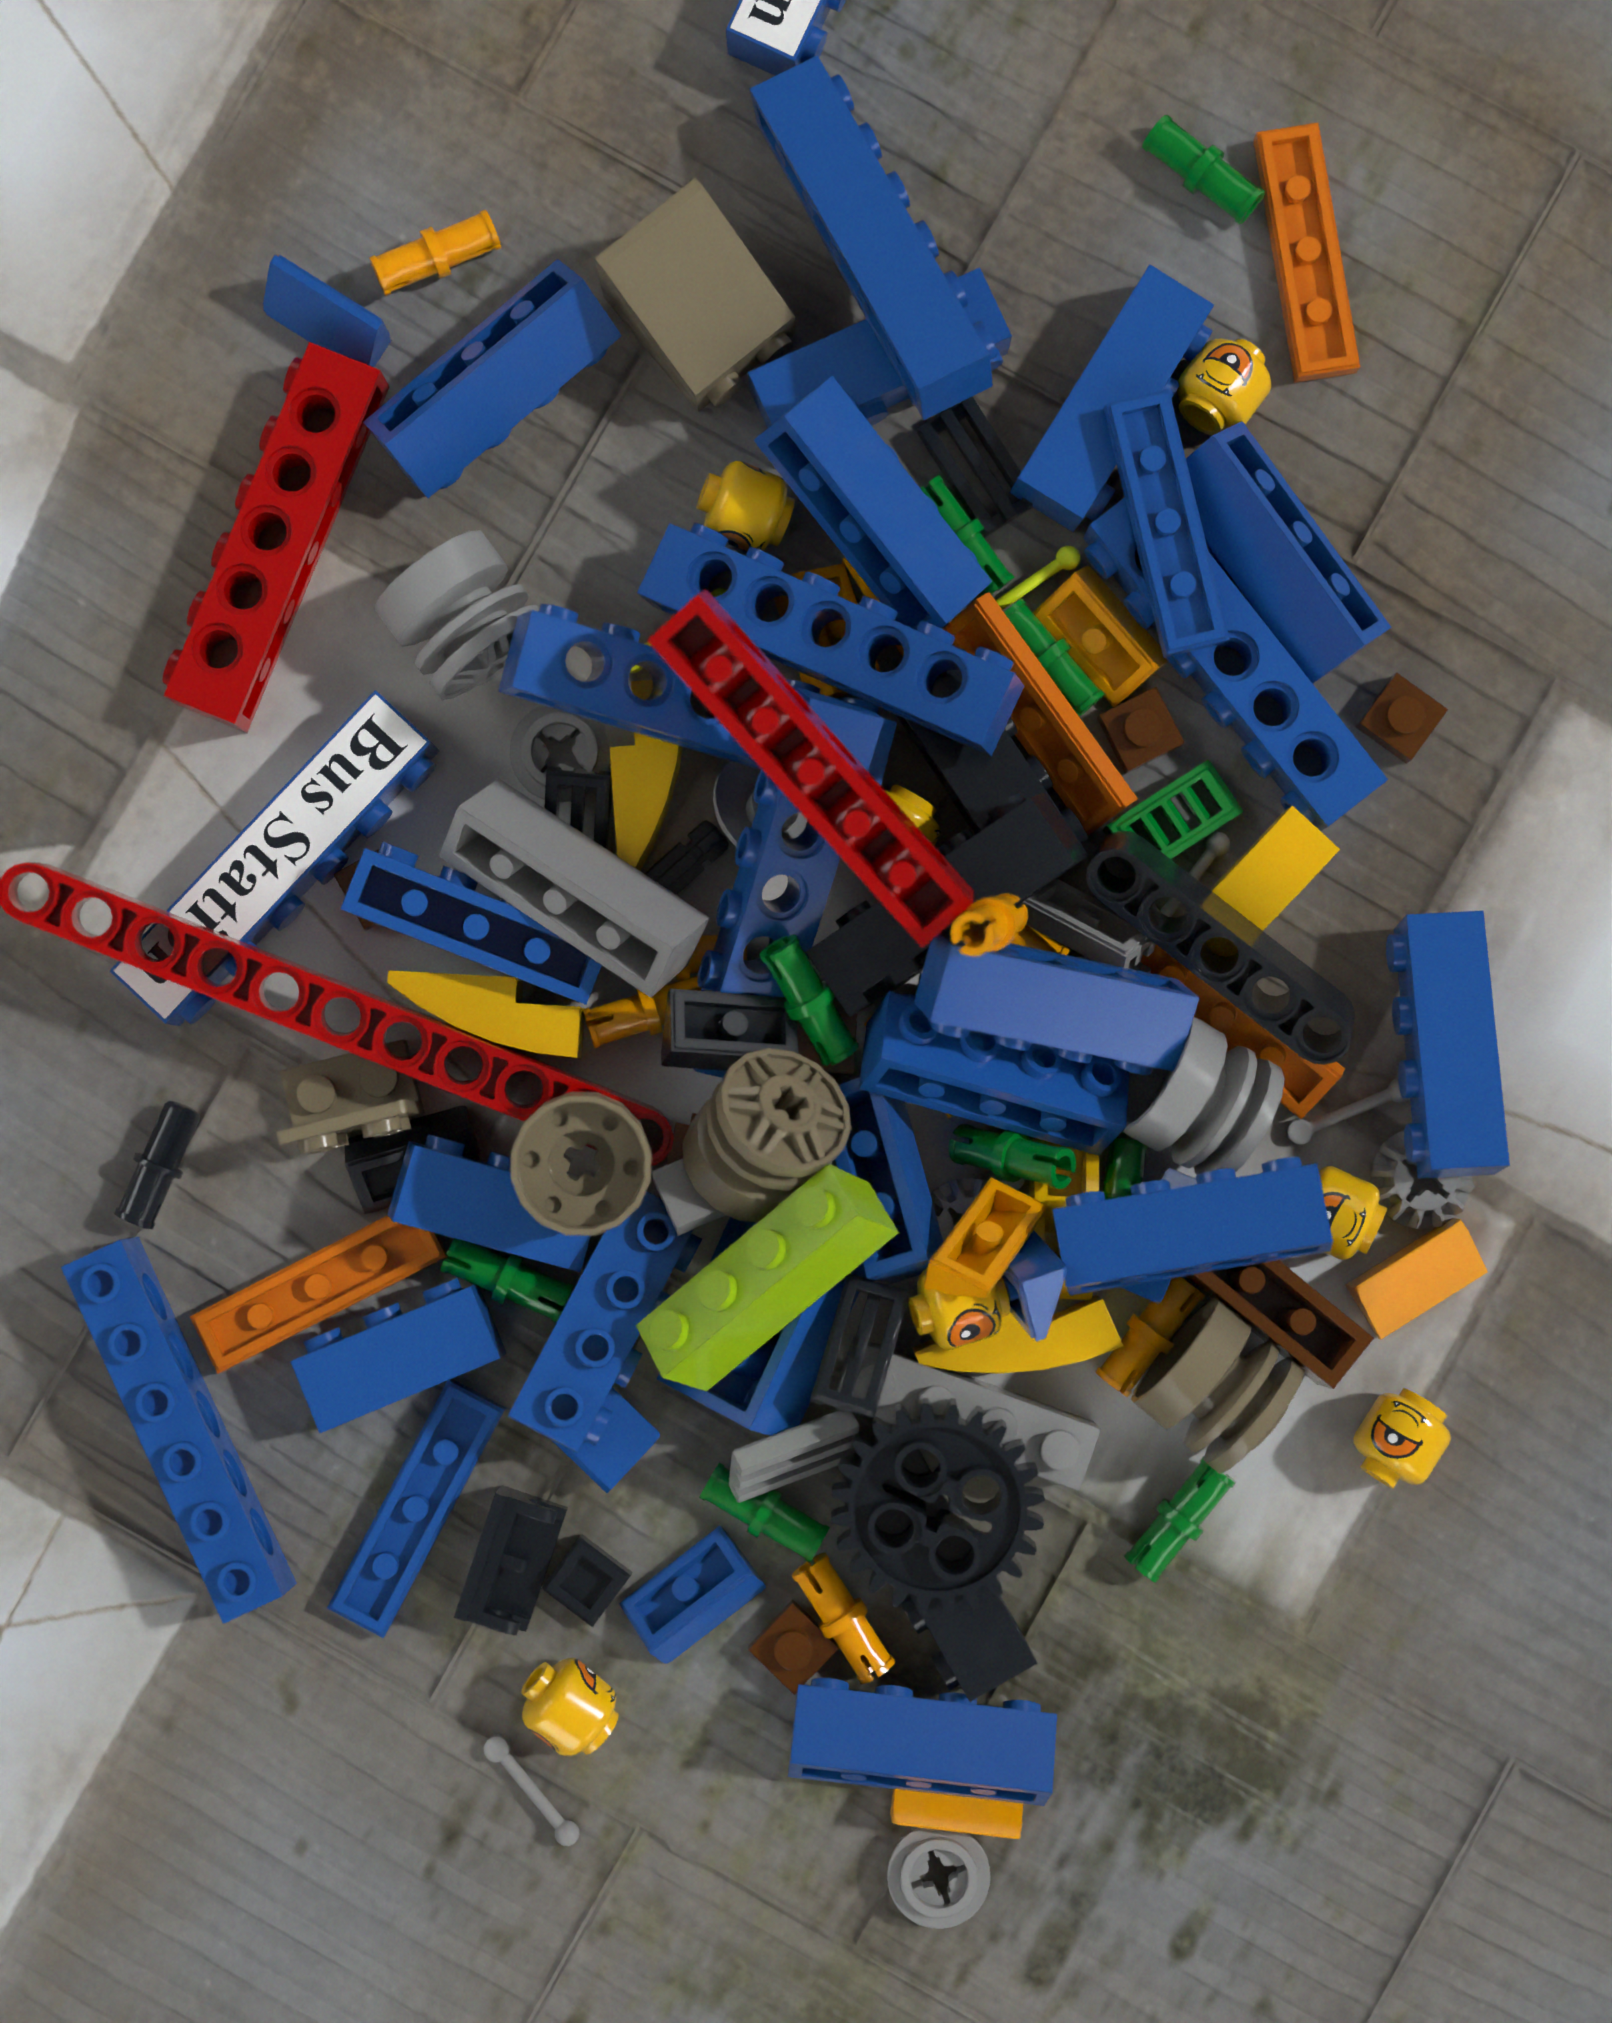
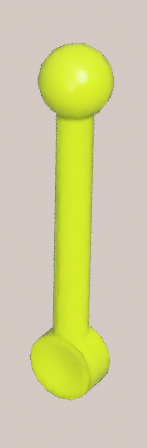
M1070 545L1061 547L1056 553L1055 560L996 599V602L1004 610L1062 569L1072 570L1076 568L1080 562L1079 551Z

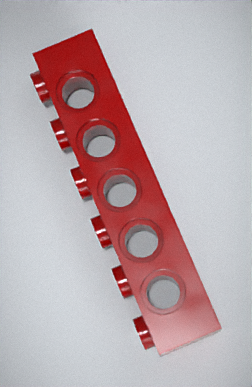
M311 342L308 343L303 358L295 357L291 362L283 384V391L287 394L279 416L272 415L267 420L260 437L259 450L263 452L259 465L255 474L248 473L239 486L235 508L240 511L230 533L223 532L214 547L211 567L215 568L207 591L200 590L190 605L187 625L191 629L183 649H175L166 663L162 682L167 687L163 696L176 705L248 733L371 434L363 421L383 405L390 388L381 370ZM328 408L335 411L334 421L325 431L313 433L306 430L307 419L315 410ZM296 466L310 468V479L302 489L297 491L282 489V480L288 470ZM276 523L286 525V537L279 547L273 550L259 549V535L265 527ZM250 581L260 582L262 585V595L258 603L248 609L236 608L234 597L238 588ZM226 639L236 640L238 653L235 660L227 667L213 668L210 656L214 646Z
M706 589L691 599L647 640L921 948L974 904V890Z

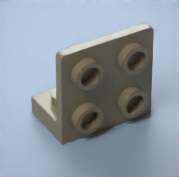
M402 1039L386 1043L390 1052L401 1057L410 1056L407 1040ZM352 1053L279 1071L293 1128L276 1132L279 1145H298L300 1155L306 1153L317 1154L348 1146L347 1133L362 1130L363 1138H379L411 1129L410 1117L425 1114L415 1078Z

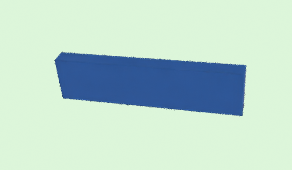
M1169 389L1107 403L1103 410L1163 658L1224 644L1230 639Z
M454 1379L447 1380L327 1609L382 1638L386 1636L503 1416L506 1407Z

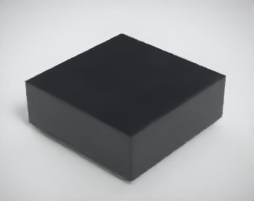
M581 1534L541 1589L593 1627L631 1577L632 1571Z

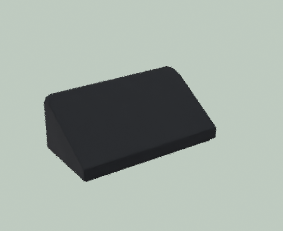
M670 989L667 995L661 1046V1065L664 1067L727 1071L746 1053L767 1048L798 1053L797 1020H791L784 1010V1004L787 1001L785 997Z
M457 1106L409 1120L411 1129L379 1138H363V1134L348 1138L349 1145L344 1147L345 1166L364 1214L390 1207L409 1141L425 1145L428 1134L440 1136L465 1144L462 1156L482 1161L466 1106Z

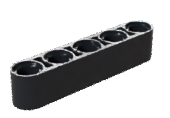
M1117 831L1110 833L1101 840L1087 868L1086 875L1089 889L1098 900L1305 1060L1314 1064L1325 1065L1338 1061L1346 1054L1351 1044L1355 1011L1352 1002L1344 993L1143 837L1131 831ZM1110 857H1122L1131 863L1136 874L1129 878H1118L1106 869L1104 860ZM1162 897H1173L1185 906L1187 913L1176 918L1168 917L1158 910L1155 901ZM1214 937H1225L1235 944L1238 952L1228 957L1218 956L1211 952L1207 947L1206 941ZM1266 977H1276L1288 986L1289 991L1279 996L1268 995L1258 987L1257 981ZM1327 1017L1334 1020L1340 1027V1030L1334 1034L1322 1035L1313 1031L1307 1022L1313 1018Z

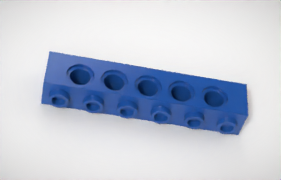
M1123 498L1089 525L1083 537L1089 546L1084 549V552L1091 565L1103 578L1108 579L1113 575L1127 593L1123 602L1136 622L1145 629L1152 625L1157 631L1144 575L1135 563L1134 555L1138 550L1126 501ZM1209 553L1230 640L1224 644L1169 656L1166 659L1181 677L1186 679L1191 675L1206 693L1201 700L1214 721L1222 728L1231 725L1246 745L1241 748V752L1250 767L1262 778L1270 775L1285 795L1280 798L1283 808L1287 810L1294 806L1315 827L1322 831L1384 784L1388 778ZM1220 647L1235 649L1241 655L1244 662L1242 674L1229 676L1219 671L1214 663L1215 649ZM1267 696L1279 703L1283 712L1280 725L1267 726L1256 718L1253 710L1255 698ZM1297 746H1309L1317 751L1322 761V768L1318 776H1306L1297 770L1293 762V753Z
M669 523L637 591V594L654 608L674 616L698 593L705 589L708 591L709 583L714 576L725 571L732 572V582L728 590L724 594L713 598L767 658L988 756H992L1024 689V685L1018 676L1010 671L1014 664L1013 661L981 646H978L975 655L952 646L955 640L952 634L930 623L920 621L915 630L894 621L898 612L872 598L863 596L859 605L837 596L841 589L838 585L817 574L806 571L803 579L800 580L781 572L784 563L759 549L749 547L746 556L725 547L728 538L704 525L694 523L689 532ZM777 596H788L789 604L786 613L776 621L765 622L763 612L767 603ZM831 621H845L846 631L841 641L830 647H821L819 636L823 627ZM890 645L903 646L904 656L897 668L889 672L876 671L877 656L884 648ZM948 670L962 672V683L955 694L947 698L934 697L933 684L941 673Z
M540 604L539 611L530 610L517 617L498 692L761 770V767L711 712L707 718H702L694 712L690 704V693L692 690L652 646L639 643L640 633L638 631L611 623H603L601 631L577 624L578 613L551 604ZM572 646L583 649L591 659L592 671L585 682L575 679L567 669L566 656ZM635 665L646 669L653 681L652 692L646 700L635 696L629 687V673ZM786 679L793 688L797 687L820 694L821 689L814 685ZM842 698L843 701L867 707L876 714L878 713L879 707L869 702L854 698ZM885 718L868 772L880 786L897 722Z
M794 687L868 771L884 718L867 707ZM761 769L754 790V800L759 804L751 828L745 827L736 846L735 862L740 866L733 889H726L718 904L716 923L721 928L713 951L707 950L699 966L697 981L698 986L702 988L701 991L784 997L766 964L762 962L761 958L752 961L743 960L744 949L751 940L757 937H769V944L781 937L786 935L789 937L791 934H795L806 954V951L813 947L841 858L808 820L805 829L799 836L793 839H782L784 822L791 815L800 813V811ZM777 875H787L788 883L784 893L776 899L763 900L762 892L768 880ZM694 1069L695 1072L712 1075L720 1078H723V1076L727 1072L721 1070Z
M140 1238L120 1239L62 1266L61 1269L222 1623L225 1624L284 1596L297 1582Z

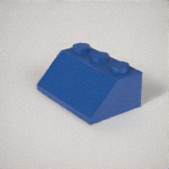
M730 1216L710 1262L756 1225L757 1222L740 1221ZM863 1263L850 1272V1274L863 1278L867 1277ZM846 1277L708 1391L662 1378L660 1372L656 1379L752 1431L772 1436L799 1426L810 1403ZM856 1291V1293H855L851 1310H852V1308H853V1306H854V1304H855V1301H856V1299H857V1297H858V1295H859V1293H860V1292H858V1291Z

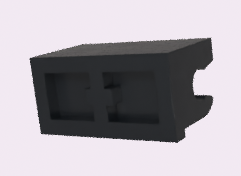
M502 1485L494 1495L453 1618L464 1622L469 1621L509 1635L516 1636L518 1630L526 1632L568 1507Z

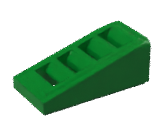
M1208 759L1107 824L1102 830L1106 836L1117 831H1131L1134 833L1130 826L1140 821L1159 851L1168 858L1173 859L1244 811ZM1200 780L1221 810V812L1213 817L1209 815L1191 788L1192 785ZM1178 794L1181 795L1200 824L1193 830H1190L1171 801ZM1159 807L1180 837L1173 843L1169 842L1151 815V812ZM1121 857V859L1123 860L1131 874L1134 876L1136 874L1134 867L1128 860Z

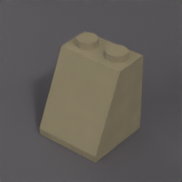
M696 177L594 258L604 299L697 412L710 402L715 407L727 402L742 388L744 381L741 377L759 363L763 366L783 357L793 345L790 338L795 335L794 314Z

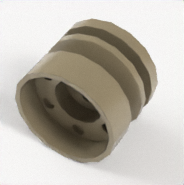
M772 1048L746 1053L727 1070L722 1081L714 1089L711 1098L704 1103L690 1123L682 1143L684 1168L695 1190L714 1209L740 1221L758 1223L827 1164L831 1165L832 1161L843 1151L851 1130L849 1105L837 1082L820 1065L800 1054Z
M568 1092L546 1101L522 1125L511 1150V1180L521 1205L541 1225L565 1235H596L619 1226L640 1206L651 1181V1148L641 1122L622 1102L599 1092ZM587 1143L591 1144L597 1149L594 1161L600 1166L599 1170L595 1174L584 1170L578 1177L572 1175L568 1171L572 1160L565 1154V1151L570 1146L576 1150H581Z
M1214 1297L1199 1308L1172 1336L1170 1340L1174 1343V1346L1167 1355L1162 1351L1159 1353L1137 1384L1131 1400L1166 1430L1180 1423L1191 1413L1195 1415L1186 1433L1184 1444L1194 1453L1208 1445L1203 1460L1220 1474L1231 1469L1270 1435L1284 1416L1289 1403L1301 1385L1305 1369L1289 1357L1275 1364L1280 1349L1269 1340L1258 1345L1245 1356H1242L1240 1353L1249 1338L1252 1326L1220 1299Z

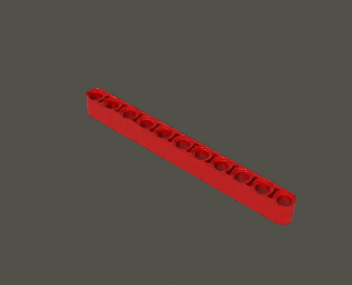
M40 862L15 864L6 870L0 878V905L6 914L20 922L523 1122L546 1101L568 1092H599L622 1102L638 1120L650 1119L660 1126V1140L651 1149V1166L663 1161L672 1149L674 1140L672 1127L663 1113L652 1105L50 864ZM29 873L41 876L48 885V900L37 911L25 907L19 900L17 892L19 883ZM91 898H97L105 902L112 914L110 927L100 936L86 931L80 921L81 908ZM152 923L163 924L170 929L174 936V949L170 956L164 960L153 959L146 954L142 947V934ZM213 948L227 950L236 960V975L228 984H216L209 980L204 973V957ZM273 973L288 974L298 984V1000L291 1008H276L265 998L264 985L268 977ZM333 998H348L355 1002L359 1008L361 1015L360 1023L352 1032H336L327 1024L324 1015L325 1008ZM397 1022H407L414 1025L422 1038L419 1051L407 1057L397 1056L390 1052L385 1042V1034L389 1026ZM456 1047H471L482 1058V1070L471 1080H457L446 1070L445 1058ZM523 1070L536 1074L543 1084L542 1093L538 1099L524 1105L512 1101L505 1091V1084L508 1078L515 1072ZM587 1143V1144L585 1145L586 1147H589V1148H591V1149L597 1150V1149H596L593 1145H591V1144H588V1143Z

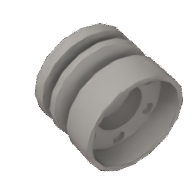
M481 530L468 531L451 538L421 557L390 583L380 595L374 607V610L402 647L412 646L431 638L418 653L414 664L423 675L434 673L429 684L441 700L455 698L500 675L505 667L517 617L530 610L539 611L537 605L525 606L529 595L521 584L510 585L493 592L504 579L508 567Z
M1193 1017L1184 1049L1174 1071L1153 1067L1151 1075L1130 1073L1126 1128L1122 1132L1159 1152L1172 1145L1173 1161L1188 1169L1193 1167L1196 1175L1226 1168L1235 1169L1236 1172L1245 1164L1260 1144L1273 1121L1283 1093L1285 1078L1282 1068L1269 1060L1256 1059L1255 1052L1247 1047L1237 1046L1227 1052L1228 1045L1225 1034Z

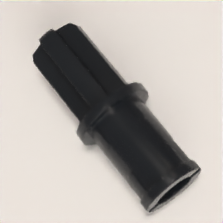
M168 1101L164 1104L143 1154L135 1153L133 1160L138 1164L121 1203L114 1212L117 1217L145 1229L154 1228L155 1220L173 1179H181L183 1171L178 1168L200 1120V1114L193 1108L174 1101Z

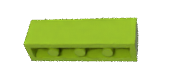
M827 1164L640 1321L636 1327L662 1378L708 1391L899 1232L869 1182Z

